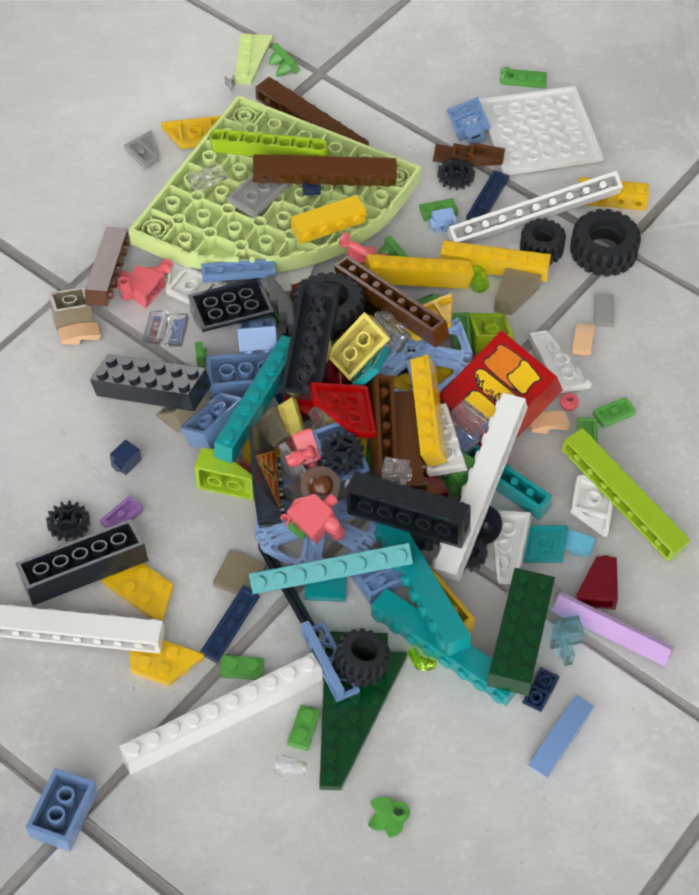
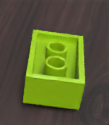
M469 313L472 347L475 357L501 330L514 340V334L506 314Z
M201 447L194 466L197 489L254 501L252 474L235 462L231 464L214 457V449Z

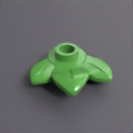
M378 797L371 800L370 804L376 813L370 819L368 826L376 831L386 830L389 838L399 835L403 830V823L410 816L408 805L401 801L394 802L389 797ZM401 811L403 814L401 816H397L395 812Z

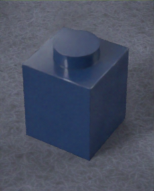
M126 439L109 454L112 468L125 475L142 460L140 449Z

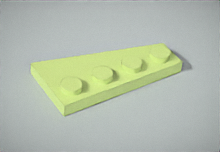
M240 35L235 84L252 85L258 68L263 62V57L265 53L267 54L269 45L273 41V35Z

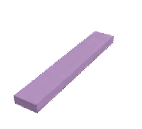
M563 592L558 594L553 612L664 667L666 666L673 651V646Z

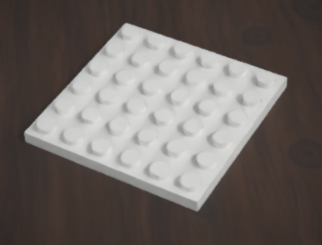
M576 86L479 99L491 127L487 131L492 146L505 148L503 164L499 165L503 174L515 175L603 162V154Z

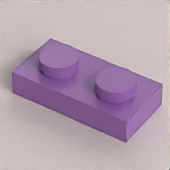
M128 496L101 518L100 523L105 528L129 519L134 520L144 511L143 506L131 496Z

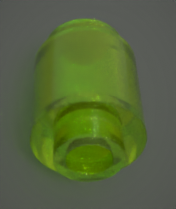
M473 266L474 276L470 283L472 291L483 293L489 288L486 271L482 266Z

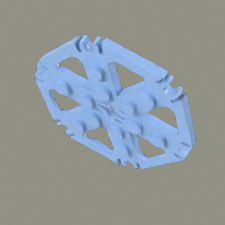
M382 311L374 316L380 325L385 320L391 318ZM456 317L452 320L451 327L448 328L449 335L454 334L457 336L461 350L440 346L435 348L423 339L415 341L395 331L397 338L389 336L390 340L384 345L390 349V352L378 374L395 377L407 368L413 386L410 359L428 354L435 366L450 368L454 371L452 375L438 384L440 394L473 358L462 322H459V318ZM394 388V392H395V391H405V390H400V389H395V388Z
M290 479L283 480V484L279 485V488H282L283 486L289 484L292 481ZM346 498L339 500L331 510L339 520V523L345 528V536L342 540L336 542L350 549L347 554L368 550L365 545L373 547L374 542H376L373 533L376 530L375 522L369 521L367 532H363L344 522V520L355 516L348 514ZM284 499L280 500V503H284L285 514H287V510L289 509L291 504L289 501L286 502ZM256 521V541L264 540L260 542V548L266 554L287 565L324 559L325 538L327 536L332 539L329 533L326 532L321 540L315 544L307 536L303 542L302 556L294 559L278 550L280 545L300 538L288 530V526H285L287 521L268 528L265 525H258V521Z

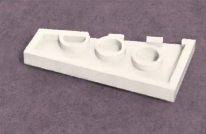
M547 330L529 333L528 339L540 363L557 376L563 389L561 393L590 389L592 383L588 379L585 380L582 376V371L578 367L575 368L567 354L561 352L560 346Z
M446 403L440 405L448 462L432 467L427 466L429 477L467 471L451 414Z
M497 510L501 515L503 523L502 531L494 541L498 584H511L514 568H522L532 516L531 512Z

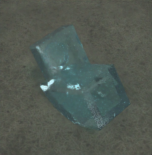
M579 615L559 620L552 630L550 650L557 648V655L559 659L563 660L564 666L573 665L575 653L572 645L583 642L585 632Z

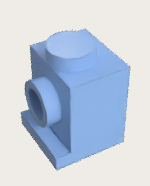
M452 207L431 212L429 227L433 229L434 233L446 232L449 226L457 224Z

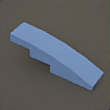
M575 695L536 752L529 766L548 778L569 745L573 743L595 706Z

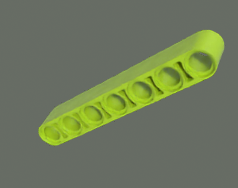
M214 129L209 133L211 148L216 153L253 156V154L329 156L327 143L324 139Z

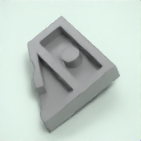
M151 130L124 145L125 151L144 169L159 161Z

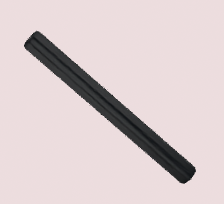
M259 542L258 549L269 569L282 567L278 559L263 552ZM294 587L281 589L300 623L309 621L311 626H314L312 618ZM319 631L315 632L318 638L320 636Z

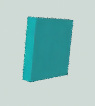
M383 346L355 376L351 385L363 386L377 375L390 349L387 346Z
M530 525L523 562L563 563L568 526Z
M347 577L305 584V600L346 602Z

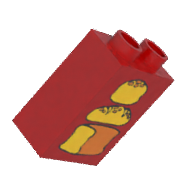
M501 330L439 394L442 404H447L452 420L458 414L482 435L476 442L477 445L482 447L481 442L484 432L460 411L464 405H467L489 422L490 417L494 416L496 412V402L498 399H501L503 393L525 398L528 408L516 436L517 439L563 389L554 373Z

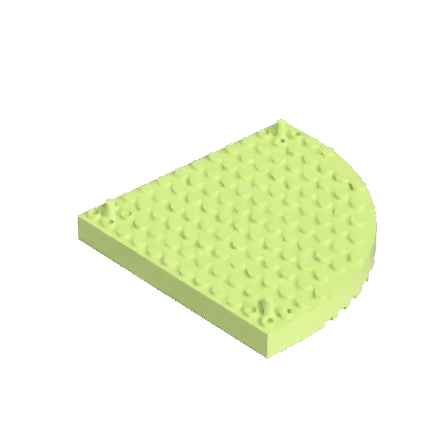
M238 95L129 229L130 244L161 258L170 259V261L184 265L187 268L201 269V264L239 262L244 260L255 262L257 259H266V261H275L276 273L300 269L345 254L350 247L343 248L340 246L339 241L342 233H348L351 236V242L355 241L358 244H362L379 232L394 218L420 183L421 166ZM214 129L318 138L326 141L329 156L396 158V184L390 187L320 184V195H303L301 184H292L256 218H253L227 202V197L253 175V156L214 152L211 148L209 133ZM355 195L359 197L366 208V222L310 242L299 244L291 231L292 216Z

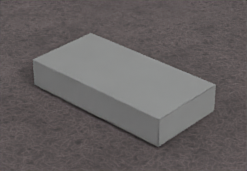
M595 293L594 324L596 326L613 327L614 295Z

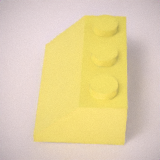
M364 312L331 347L329 359L351 381L390 338L385 329L372 316Z

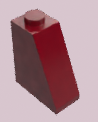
M608 555L596 556L577 592V600L595 609L616 610L618 602L617 557H610Z

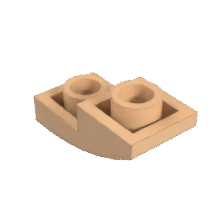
M97 322L76 323L58 329L61 344L79 345L81 339L99 341L101 336Z
M577 323L572 354L580 356L591 355L596 332L595 324Z
M565 411L542 412L528 427L530 432L548 434L550 429L567 431L571 425Z

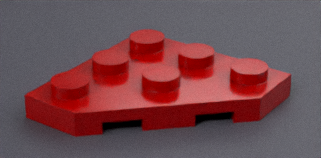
M311 382L309 388L311 400L315 406L348 432L354 433L355 437L375 438L377 432L368 386Z

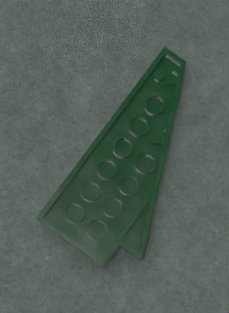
M329 631L338 646L340 638L346 632ZM378 633L381 635L380 639H385L387 642L386 646H388V633ZM325 647L327 657L332 658L334 651ZM389 652L390 659L379 682L376 681V684L372 686L368 684V687L359 685L360 693L336 702L324 679L319 790H342L407 660V652ZM354 654L360 660L370 661L363 655ZM341 681L344 692L352 689L351 684Z

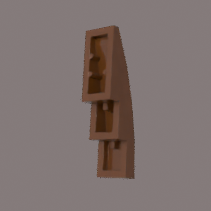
M471 142V146L453 143V147L436 144L432 162L442 163L444 161L447 163L448 158L453 161L454 157H456L458 161L463 158V162L469 161V166L502 165L505 148Z

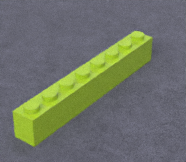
M582 428L565 439L561 450L667 562H670L686 550L691 542L686 533L677 527L673 520L660 509L659 505L650 499L646 492L633 481L631 476L623 471L619 464L606 453L604 448L596 443L590 434Z

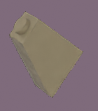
M506 267L495 299L494 311L513 315L539 290L541 275Z

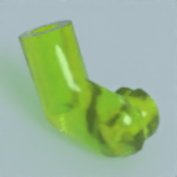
M412 648L407 652L417 670L431 671L436 668L437 663L435 659L420 656L417 648Z

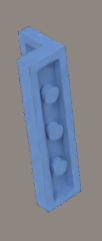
M257 259L255 262L244 260L239 262L201 264L202 282L268 278L270 274L276 277L275 261H266V259Z
M309 621L301 623V634L310 652L313 653L321 666L322 675L336 702L360 693L359 687L354 686V683H350L352 689L344 692L341 681L346 682V679H341L332 666L337 645L325 622L311 626ZM323 630L325 634L323 641L318 640L315 632ZM323 647L334 651L332 658L327 657Z

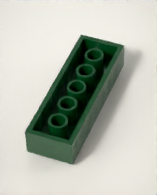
M514 568L488 675V687L529 696L555 577Z

